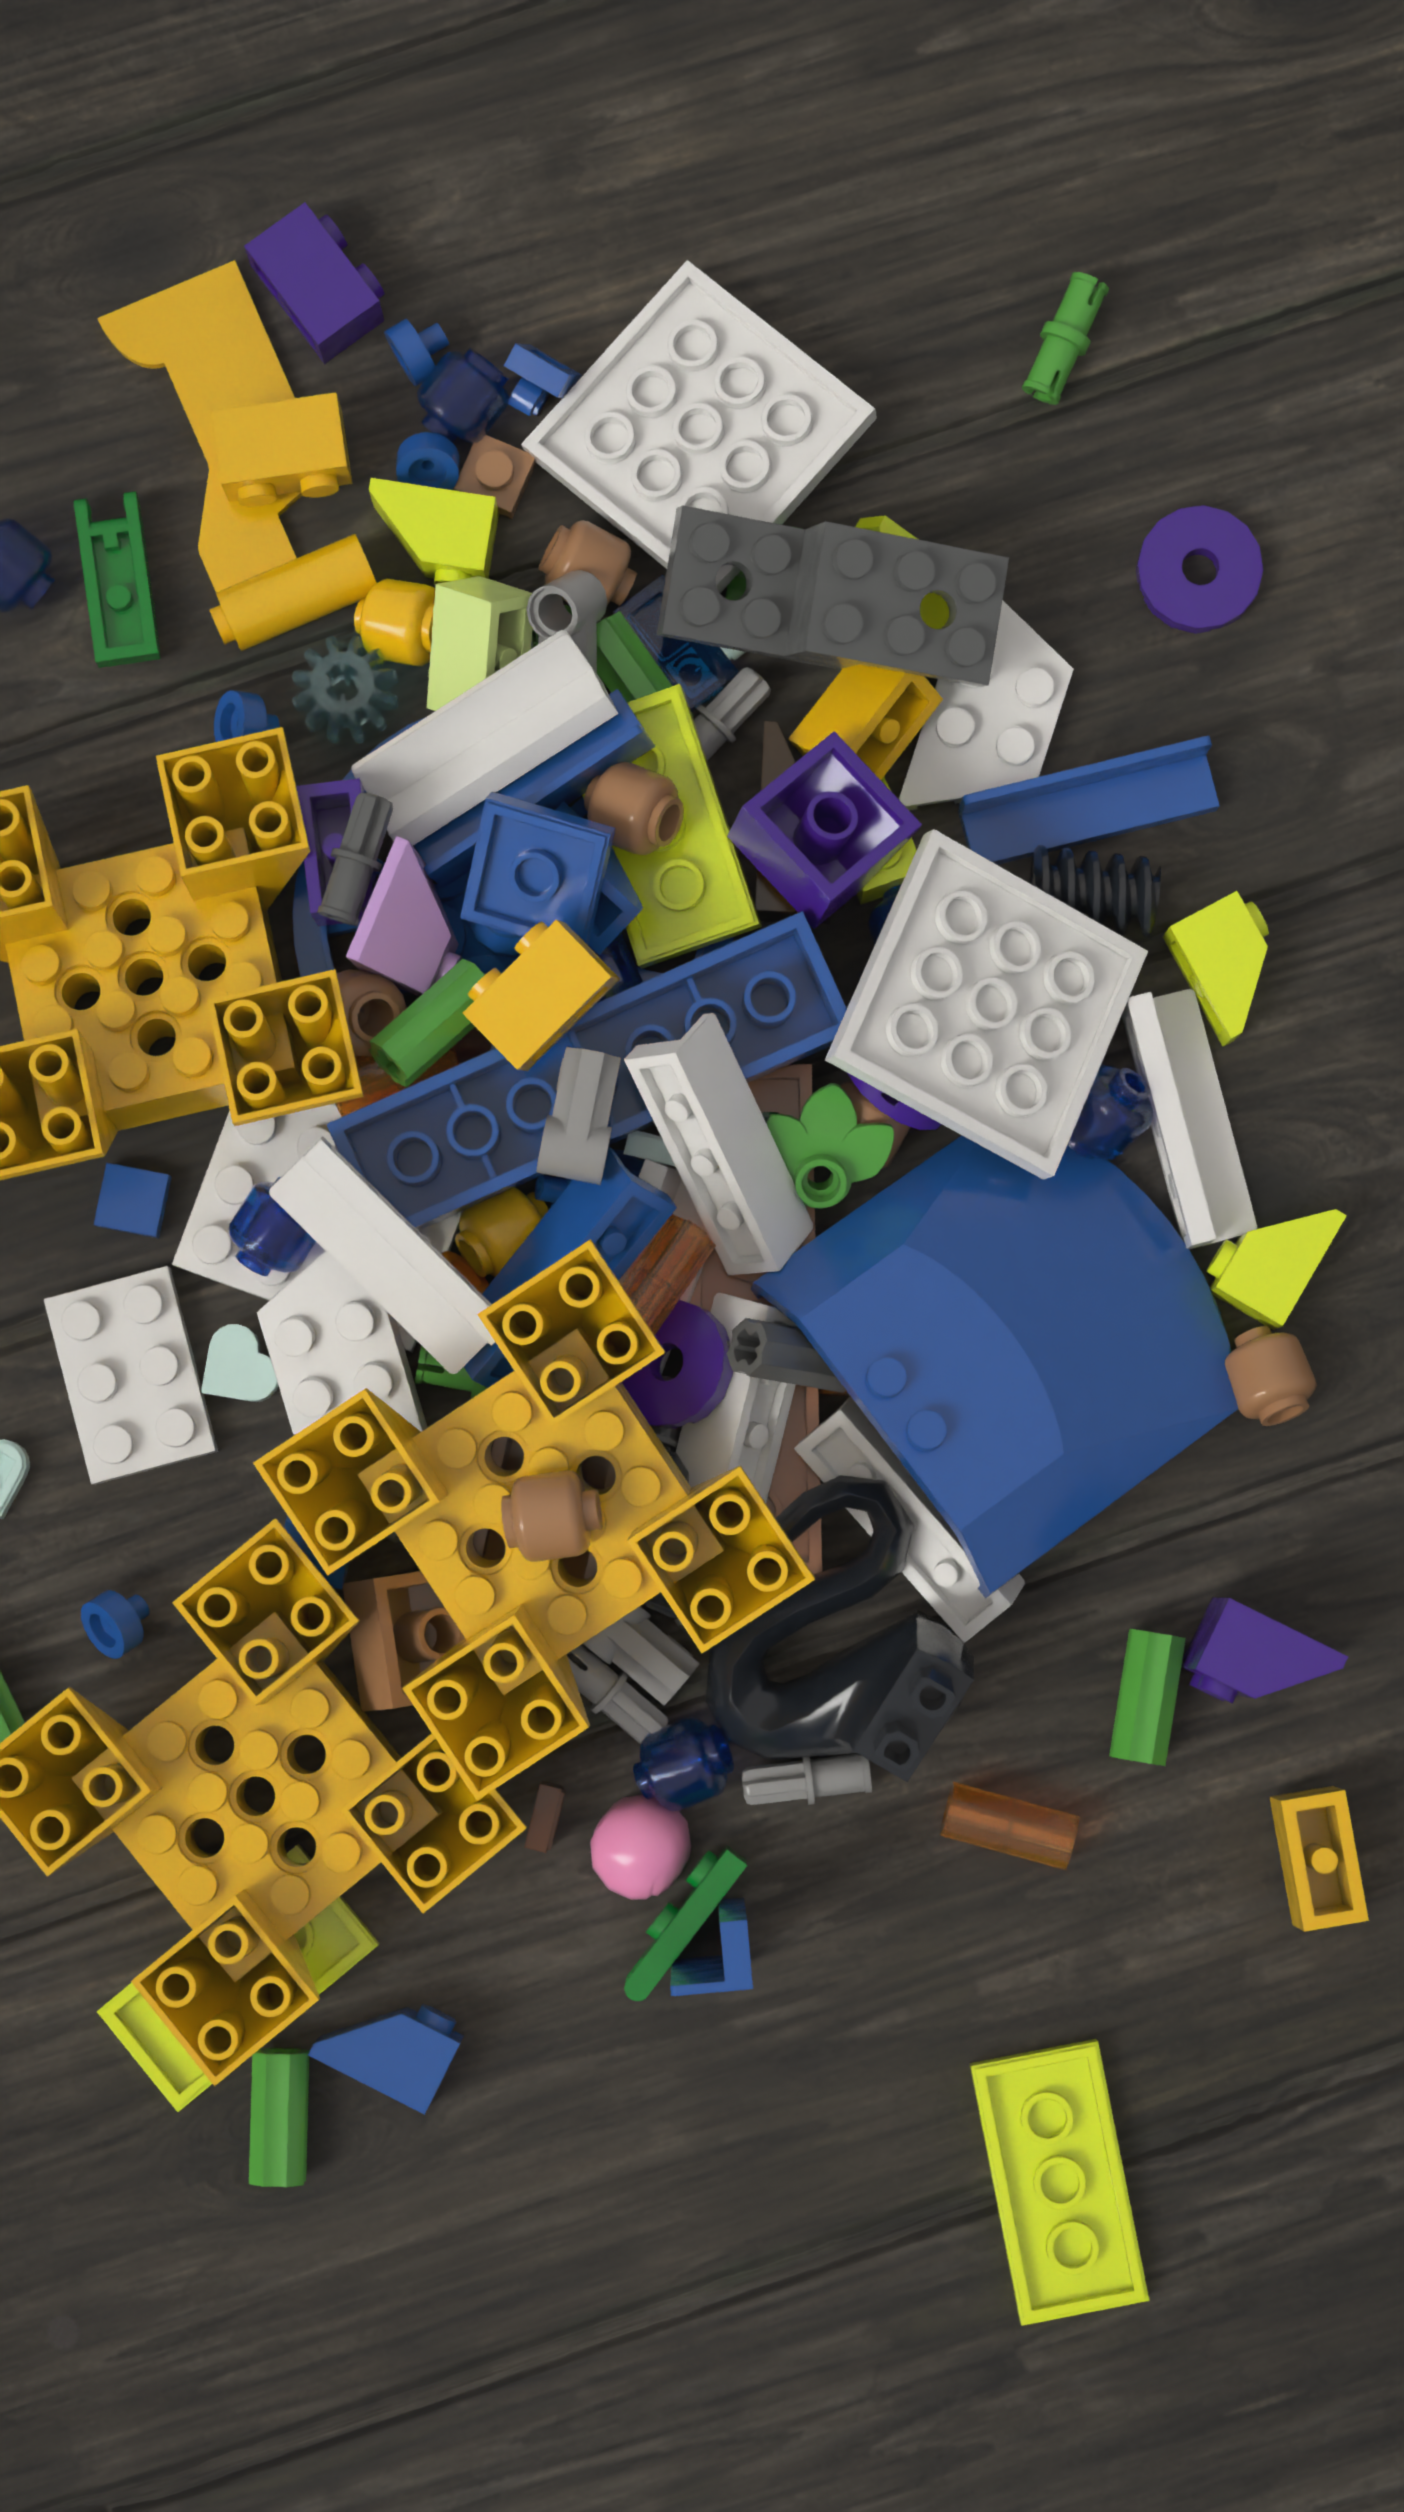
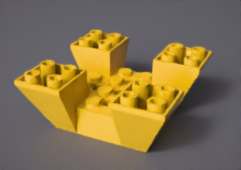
M283 727L157 755L156 760L174 843L63 869L59 865L29 785L0 791V961L9 963L24 1041L0 1046V1180L104 1157L119 1130L229 1105L232 1123L234 1126H239L364 1097L336 970L282 981L267 910L304 861V858L310 853ZM142 918L150 919L148 927L142 933L133 936L124 934L128 925L133 921ZM214 963L226 965L225 970L218 978L211 981L198 980L201 971L206 966ZM153 977L163 978L161 986L154 993L145 996L136 994L138 987L145 980ZM94 991L100 992L98 1001L92 1007L85 1010L74 1009L77 1000L83 994ZM162 1037L176 1038L174 1046L166 1054L160 1056L148 1055L151 1045L156 1040Z
M591 1239L477 1314L514 1371L422 1432L369 1389L365 1388L253 1462L327 1576L395 1531L465 1638L408 1682L402 1689L476 1800H479L589 1728L590 1724L567 1654L659 1593L663 1594L700 1652L704 1653L815 1580L814 1575L741 1465L691 1488L622 1384L623 1380L663 1355L665 1350ZM509 1437L520 1444L524 1452V1461L521 1468L505 1470L494 1462L491 1455V1447L496 1438ZM591 1456H601L611 1462L616 1473L615 1483L608 1488L597 1489L602 1509L603 1527L600 1530L591 1531V1541L588 1551L592 1553L597 1562V1572L594 1576L587 1579H578L571 1576L564 1567L563 1558L531 1562L523 1557L518 1547L509 1549L503 1529L501 1500L502 1496L511 1495L513 1484L518 1478L571 1470L580 1476L585 1491L594 1490L596 1488L589 1486L582 1477L581 1466L583 1460ZM488 1528L498 1532L505 1542L506 1550L504 1557L498 1560H487L481 1557L473 1545L475 1531Z
M277 1518L272 1520L172 1602L217 1659L130 1731L74 1689L68 1687L0 1743V1818L47 1877L114 1832L192 1929L189 1934L131 1982L214 2086L320 1999L294 1934L382 1863L424 1914L527 1828L497 1789L476 1800L432 1733L401 1758L367 1714L361 1711L358 1703L324 1662L360 1620ZM213 1726L225 1728L233 1737L234 1750L226 1762L214 1761L205 1751L204 1738ZM303 1735H312L318 1738L325 1747V1762L317 1771H307L301 1768L295 1760L294 1748L297 1741ZM252 1777H262L269 1781L274 1788L275 1801L268 1812H257L251 1809L245 1801L244 1789ZM202 1818L216 1821L224 1832V1843L218 1853H206L195 1842L194 1830ZM291 1828H303L314 1837L316 1852L310 1862L296 1863L286 1855L284 1840Z

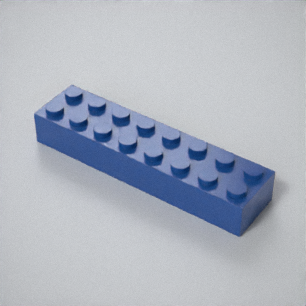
M802 911L596 1003L528 1071L517 1070L495 1048L326 1125L338 1152L419 1231L544 1175L536 1172L546 1118L548 1114H553L557 1094L556 1087L566 1047L583 1048L621 1058L608 1126L612 1127L609 1143L611 1145L627 1138L628 1134L642 1131L655 1125L624 1061L637 1045L681 1040L703 1014L714 1013L747 1083L831 1046L847 1008Z

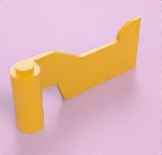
M235 260L97 318L112 345L128 360L145 368H167L208 463L209 473L198 550L220 602L219 606L209 610L224 645L236 640L242 652L366 598L368 592L377 582L356 534L296 558L279 516L302 496L301 491L276 495L277 500L268 505L246 507L240 505L239 501L229 502L222 488L211 410L295 398Z

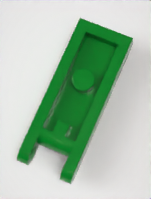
M137 491L124 493L123 505L126 517L92 522V511L87 498L74 500L94 656L99 668L161 659L144 529Z
M726 1845L719 1856L707 1850L685 1879L687 1883L694 1887L679 1908L668 1902L645 1933L651 1936L654 1941L626 1977L624 1990L629 1999L642 2001L648 1997L748 1866L747 1861Z

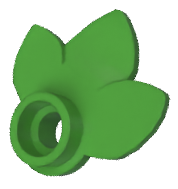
M830 1083L814 1092L804 1104L799 1119L785 1114H771L766 1123L793 1179L798 1196L804 1205L811 1208H828L836 1205L848 1194L853 1182L862 1181L877 1175L885 1165L894 1141V1130L891 1124H857V1115L850 1097L836 1083ZM817 1166H824L831 1171L830 1177L821 1183L811 1181L808 1178V1174Z

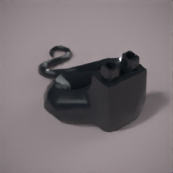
M667 1451L689 1483V1472L678 1454ZM840 1475L803 1492L776 1517V1520L793 1543L825 1515L843 1508L865 1511L868 1513L873 1528V1534L867 1550L850 1562L815 1574L814 1581L711 1647L709 1651L705 1702L727 1742L766 1760L858 1753L908 1782L939 1733L961 1705L966 1691L974 1681V1656L950 1627L917 1610L906 1618L844 1649L810 1673L784 1684L768 1680L763 1663L769 1649L810 1623L873 1598L904 1570L914 1524L886 1481ZM662 1593L644 1603L647 1608L673 1619H678Z

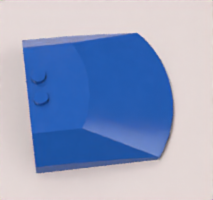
M961 1135L792 1254L780 1271L767 1272L754 1281L751 1287V1291L758 1300L764 1297L798 1326L956 1534L980 1583L978 1590L985 1599L1238 1409L1225 1367L1226 1357L1231 1353L1229 1339L1221 1313L1207 1280L1190 1250L1186 1248L1184 1241L1170 1221L1131 1179L1094 1149L1073 1136L1070 1137L1055 1175L1043 1180Z

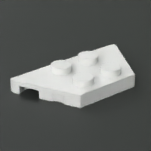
M1003 600L989 685L978 687L941 679L937 681L935 690L943 700L922 726L899 797L901 803L908 810H915L918 806L949 801H954L955 804L960 803L964 795L1036 778L1040 775L1074 669Z
M326 1251L257 1312L293 1434L299 1433L365 1388L369 1389L421 1432L428 1428L396 1320Z

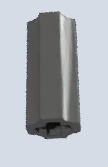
M745 1318L732 1330V1342L727 1356L733 1372L743 1373L749 1377L842 1393L846 1391L798 1327Z

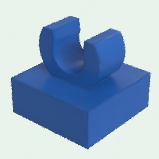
M515 343L504 364V367L522 377L513 390L508 404L528 416L532 414L535 416L539 415L549 394L557 398H563L582 377L580 373L530 344Z

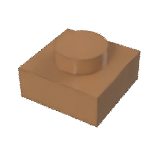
M478 432L460 472L454 491L496 497L499 514L513 519L537 463L535 458L528 452Z

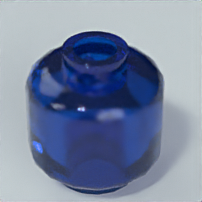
M469 348L465 354L457 351L447 352L417 391V400L427 412L421 423L432 433L440 434L448 438L452 443L457 437L468 443H478L490 431L509 405L510 395L504 387L509 378L472 348Z
M12 518L0 520V612L2 613L13 611L21 602L30 609H33L55 581L46 573L52 562L53 555L51 549Z
M1101 1065L1072 1132L1068 1146L1077 1154L1089 1159L1112 1160L1122 1155L1150 1127L1154 1117L1152 1102L1148 1097L1150 1089L1145 1080L1129 1068H1122L1120 1070L1114 1066Z
M277 1177L275 1182L261 1181L256 1183L249 1191L228 1227L230 1238L239 1248L235 1255L236 1259L249 1270L262 1276H268L271 1270L283 1273L297 1271L316 1243L270 1196L269 1191L271 1187L281 1177Z
M687 1717L669 1724L652 1734L648 1733L643 1738L640 1744V1762L634 1764L633 1772L636 1783L646 1799L649 1800L655 1797L664 1808L677 1812L722 1794L727 1785V1774L732 1773L734 1770V1761L729 1744L716 1725L707 1726L701 1719Z

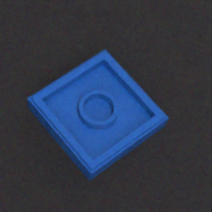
M491 792L485 799L460 918L522 937L541 921L549 927L555 920L566 923L589 946L616 828Z

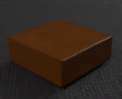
M546 1781L540 1783L524 1848L543 1853L551 1850L566 1794L564 1786Z

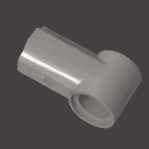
M583 570L571 571L532 593L527 605L528 620L533 630L538 634V644L560 630H566L597 673L596 622L600 621L606 612V591L593 574ZM562 597L568 601L571 607L572 615L566 610L565 606L563 605Z
M566 1047L556 1087L557 1094L553 1114H548L537 1162V1173L601 1185L612 1127L608 1126L621 1062L620 1057L583 1048Z
M641 1606L583 1643L607 1664L610 1665L614 1662L664 1706L700 1665L692 1657L691 1653L670 1635L667 1636L649 1620L651 1615Z

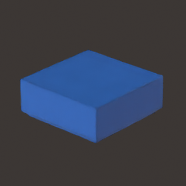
M106 1163L93 1225L159 1239L172 1177L168 1174Z

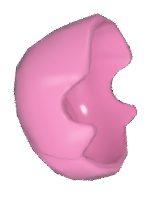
M643 1794L622 1798L615 1802L602 1816L594 1830L593 1837L590 1840L592 1868L608 1890L630 1900L648 1899L652 1895L659 1896L670 1888L682 1873L689 1860L691 1841L688 1822L673 1803L654 1795Z

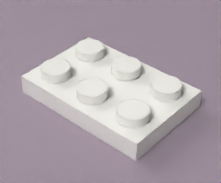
M165 1266L44 1299L91 1484L104 1483L218 1452L204 1394L201 1393L202 1387L170 1267Z

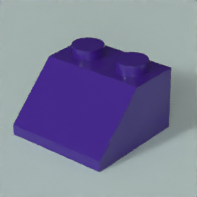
M833 731L745 803L739 811L727 837L798 913L803 911L808 924L815 929L855 896L911 839L922 824L839 735Z
M1212 1597L1182 1659L1181 1668L1194 1674L1189 1683L1190 1686L1223 1702L1227 1701L1233 1704L1237 1695L1256 1699L1343 1669L1348 1656L1231 1598Z

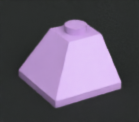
M396 836L346 957L359 970L383 976L392 981L397 988L420 997L461 961L462 956L455 954L459 944L434 883L423 869L426 866L424 860L408 840Z

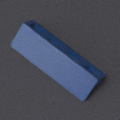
M616 689L609 694L618 712L616 716L496 793L556 810L563 801L568 805L585 794L593 778L602 775L609 767L619 762L631 763L654 748L655 744L622 693ZM485 800L414 845L426 864L423 869L428 877L443 888L471 869Z
M1203 736L964 795L958 808V814L967 848L999 865L1032 857L1038 845L1045 846L1048 852L1215 812L1220 805L1206 756L1212 746L1210 736Z
M609 1147L601 1185L572 1180L482 1295L491 1304L495 1303L590 1239L619 1281L677 1209V1206L668 1194L630 1173L613 1149ZM496 1342L492 1346L487 1343L464 1366L471 1379L486 1388L514 1371Z
M744 1898L722 1899L719 1902L722 1955L683 1958L674 1961L671 1968V1996L753 1989Z

